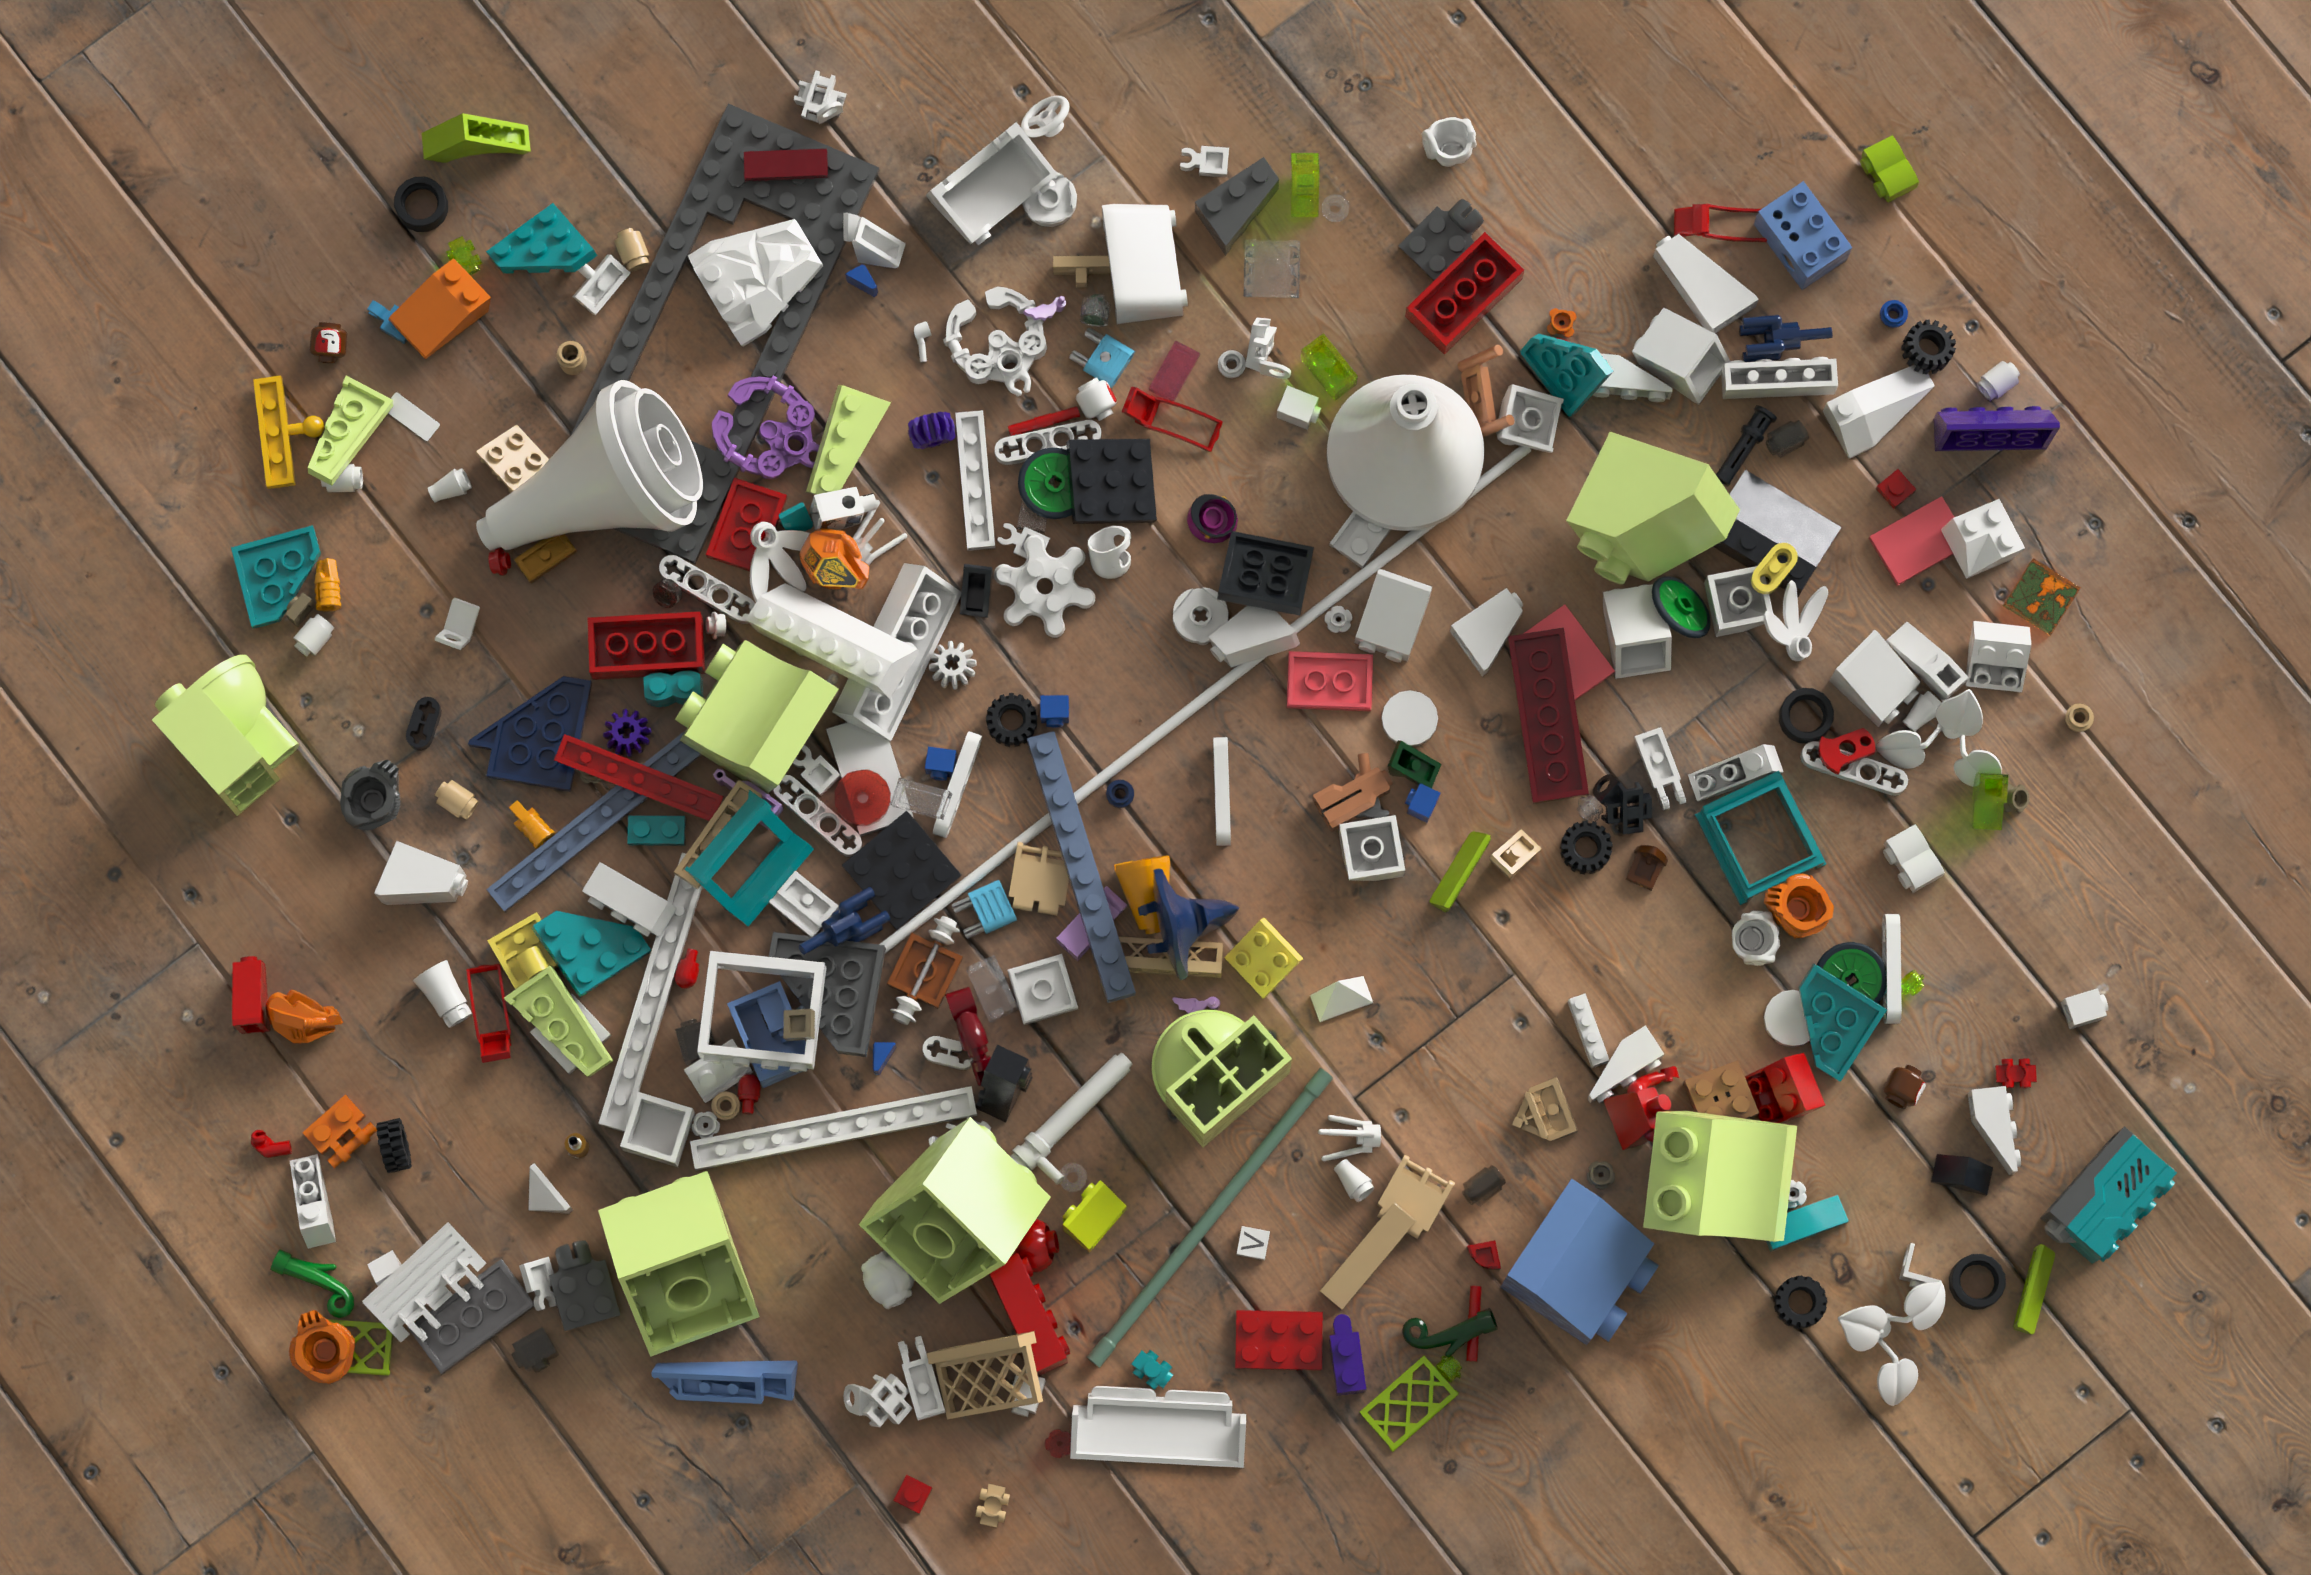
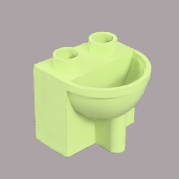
M237 655L220 663L200 677L188 689H185L180 683L169 688L156 701L155 707L160 713L152 719L169 741L236 816L240 815L280 780L273 770L299 747V743L266 708V693L263 682L255 669V663L247 655Z
M1199 1010L1178 1018L1162 1033L1157 1041L1152 1057V1077L1157 1093L1165 1105L1202 1147H1205L1290 1074L1292 1058L1254 1015L1244 1022L1227 1012Z

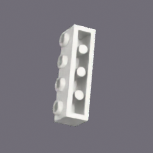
M1815 357L1811 360L1788 358L1783 361L1761 359L1756 362L1734 360L1724 363L1721 371L1723 399L1834 395L1838 387L1837 361L1827 357Z

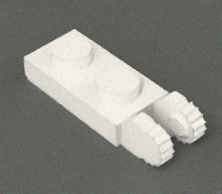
M1660 727L1634 736L1653 790H1656L1662 809L1665 810L1670 807L1669 799L1663 788L1670 784L1673 786L1675 798L1679 804L1685 803L1686 798L1680 783L1681 778L1662 728Z
M922 1336L915 1337V1345L921 1359L912 1362L909 1360L907 1344L904 1341L898 1342L904 1363L902 1368L918 1421L946 1413L932 1364L928 1363Z

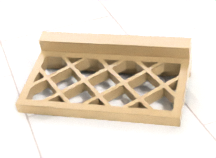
M1035 1332L948 1347L926 1353L928 1363H935L947 1419L1043 1402L1031 1344L1037 1343ZM1021 1352L1025 1362L1022 1370L1013 1363L1017 1353ZM995 1357L1004 1364L1000 1374L990 1367ZM972 1362L981 1368L977 1379L968 1372ZM947 1366H951L959 1373L954 1383L948 1378ZM1009 1369L1018 1376L1014 1387L1005 1380ZM986 1374L996 1381L991 1391L982 1384ZM964 1378L973 1385L969 1394H966L959 1388ZM1023 1382L1030 1386L1032 1398H1027L1019 1392ZM1001 1386L1010 1392L1006 1402L996 1396ZM978 1390L988 1397L983 1407L974 1400ZM955 1394L965 1401L960 1411H955L953 1402Z

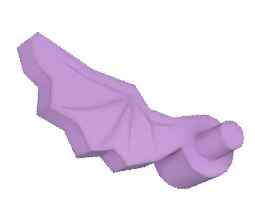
M1057 297L1049 305L1042 304L1035 308L1025 309L1024 315L1032 317L1034 320L1041 319L1045 321L1047 318H1052L1055 311H1063L1066 305L1065 297Z
M1214 996L1204 1001H1198L1196 998H1172L1174 1003L1178 1004L1179 1010H1184L1187 1013L1205 1010L1207 1006L1211 1009H1218L1220 1007V1000Z

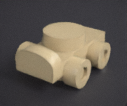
M988 1484V1489H981L979 1500L985 1502L984 1506H977L975 1517L981 1518L980 1524L997 1528L998 1522L1004 1523L1006 1511H1001L1002 1505L1008 1506L1010 1494L1005 1493L1006 1487Z

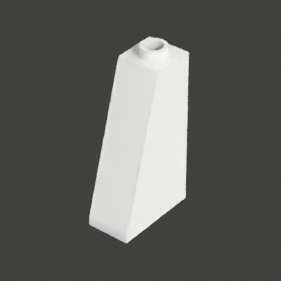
M1680 234L1673 238L1667 236L1656 244L1657 248L1653 257L1703 328L1717 333L1756 307L1759 299L1754 293Z

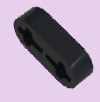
M424 697L417 701L406 731L408 744L411 748L418 751L425 750L431 745L441 717V707L436 699L432 697ZM429 704H432L435 713H429L425 722L423 721L425 714L421 709L422 707L427 708ZM421 726H424L423 734L426 740H420L419 744H416V740L412 735L418 734Z

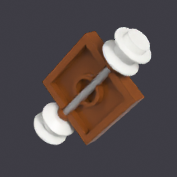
M948 917L934 918L937 927L935 930L928 931L931 938L934 939L933 942L911 933L887 982L888 986L907 994V996L896 997L899 1006L897 1009H890L894 1013L893 1019L902 1024L916 1023L913 1014L915 1011L922 1010L919 1003L916 1002L917 1000L937 1009L940 1008L945 994L963 960V956L943 947L944 945L954 944L951 935L953 932H960L956 928L957 922Z

